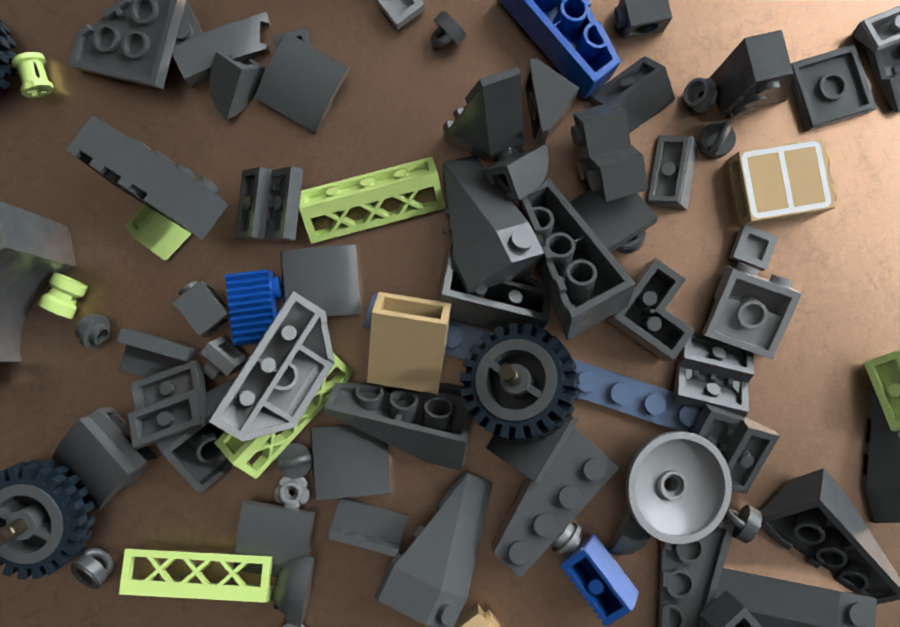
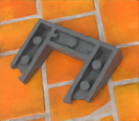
M186 0L172 54L184 80L192 88L210 80V72L216 52L232 53L231 59L241 63H246L249 59H254L269 52L268 44L260 43V27L270 26V19L267 13L263 12L203 33L188 0Z

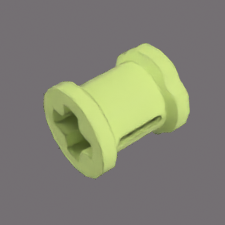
M25 52L12 58V66L18 70L22 82L20 91L23 96L38 98L51 94L54 91V85L48 81L43 66L46 60L42 53Z

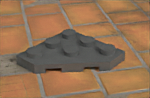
M186 0L116 1L103 11L105 16L92 26L86 24L76 31L68 66L80 71L163 89Z

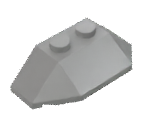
M293 291L229 386L209 422L242 442L296 427L335 364L326 312Z

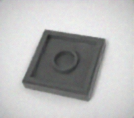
M855 44L791 63L793 71L791 88L806 132L871 113L877 109Z

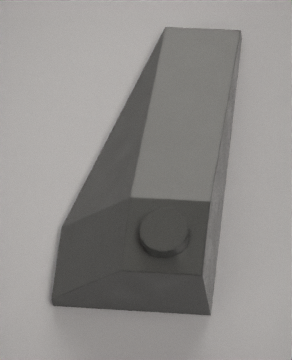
M515 67L482 78L476 83L465 97L467 105L457 108L453 112L455 121H446L443 125V137L446 143L471 155H475L487 163L496 160L500 161L522 151L524 133L521 73L519 67Z
M475 155L444 162L442 169L445 197L449 207V233L452 235V263L467 294L531 275L543 257L544 251L527 219L511 199L506 197V193L498 183L495 185L490 183L483 170L485 167Z
M234 379L206 392V416L203 426L155 443L160 452L199 494L225 475L233 466L214 444L225 431L210 423L209 420Z
M871 382L868 418L871 420L870 442H866L865 454H868L867 475H863V492L872 523H900V430H890Z
M335 383L323 408V413L427 463L462 471L475 423L472 419L474 416L464 406V404H467L466 399L461 397L460 389L464 387L450 383H440L438 394L403 388H383L381 385L373 383Z
M824 468L791 479L761 510V526L779 545L787 550L793 547L807 556V563L815 568L823 566L838 576L837 581L857 595L877 598V605L900 600V578L845 491Z
M464 471L439 501L437 513L424 528L420 525L413 535L416 537L414 542L403 555L398 552L390 562L374 597L383 604L423 625L430 627H454L468 598L493 483Z
M726 568L722 570L715 600L727 590L752 614L762 627H875L877 598Z

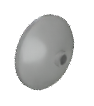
M684 431L663 433L646 442L631 461L626 477V499L633 518L646 533L671 544L692 543L710 534L724 518L732 493L730 470L721 452L706 438ZM667 478H670L671 485L668 489H665L664 482Z

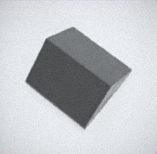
M535 58L529 59L523 83L534 147L546 144L570 110L579 90V87Z

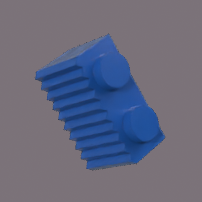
M269 269L225 274L233 346L257 345L278 313L277 298H282L280 278L274 277V272Z
M595 533L582 540L572 553L566 555L561 564V569L566 570L565 575L570 576V582L575 583L574 588H578L579 594L584 595V600L589 601L588 606L593 607V613L598 614L597 619L603 620L602 625L608 626L634 609L639 594L638 590Z

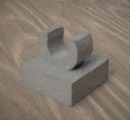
M224 335L209 342L201 352L210 361L203 369V372L212 380H215L219 374H225L228 377L242 368L249 355L239 346H233L232 340L227 335Z

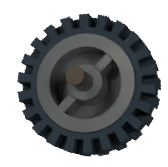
M509 323L508 329H504L502 326L494 328L495 334L492 336L485 333L480 337L483 343L479 347L473 344L470 348V351L474 353L471 359L466 357L462 365L467 368L466 373H460V381L464 383V388L460 389L461 397L466 399L467 404H464V406L474 416L472 419L478 425L484 427L486 431L514 442H523V440L531 442L539 440V436L544 435L547 437L553 433L552 429L556 426L560 428L565 423L563 419L566 415L572 414L574 410L572 404L574 400H578L579 396L577 391V384H580L579 375L576 373L577 366L569 351L555 335L552 336L548 330L542 327L537 329L533 324L525 323L524 327H520L517 323Z
M32 459L0 471V566L6 564L2 574L10 577L18 571L17 579L25 580L31 575L33 579H39L46 574L50 575L74 559L86 547L87 544L84 542L89 540L93 533L92 530L87 528L95 524V516H87V513L94 509L93 500L83 502L82 498L90 492L86 486L77 490L74 485L81 479L76 474L69 478L65 477L69 468L64 465L54 469L55 462L47 460L40 464V459Z

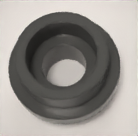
M86 315L78 323L75 335L84 347L88 349L96 348L104 344L109 338L110 321L103 315Z

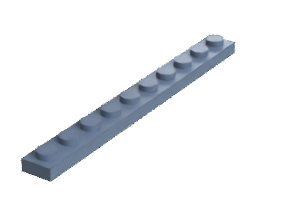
M373 293L362 326L364 328L371 329V314L378 296L377 294ZM450 319L445 354L464 360L465 357L471 359L474 353L470 351V348L473 344L479 347L483 343L480 339L481 336L485 333L492 336L495 333ZM573 359L577 366L576 373L579 375L580 384H577L579 399L676 431L689 433L702 409L674 403V392Z

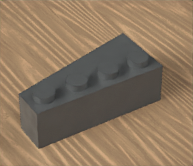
M93 114L66 148L69 153L111 184L202 241L229 205L217 195L220 188L203 176L196 180V175L182 164L177 163L174 166V162L157 150L152 152L148 146L134 137L133 139L129 138Z
M550 178L543 181L533 193L518 201L519 211L529 222L544 251L537 269L567 340L628 307L636 283Z
M574 427L541 483L534 482L528 477L524 481L516 501L512 504L491 544L493 553L521 579L617 472L619 467Z

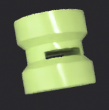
M53 272L49 280L52 289H49L48 293L41 296L38 305L57 315L73 319L77 310L76 298L83 297L88 286L68 276Z

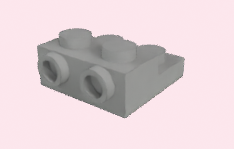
M738 262L736 268L727 265L713 298L716 301L702 333L707 337L773 360L802 293L791 288L793 281L772 274L770 280L757 276L759 269L741 262Z

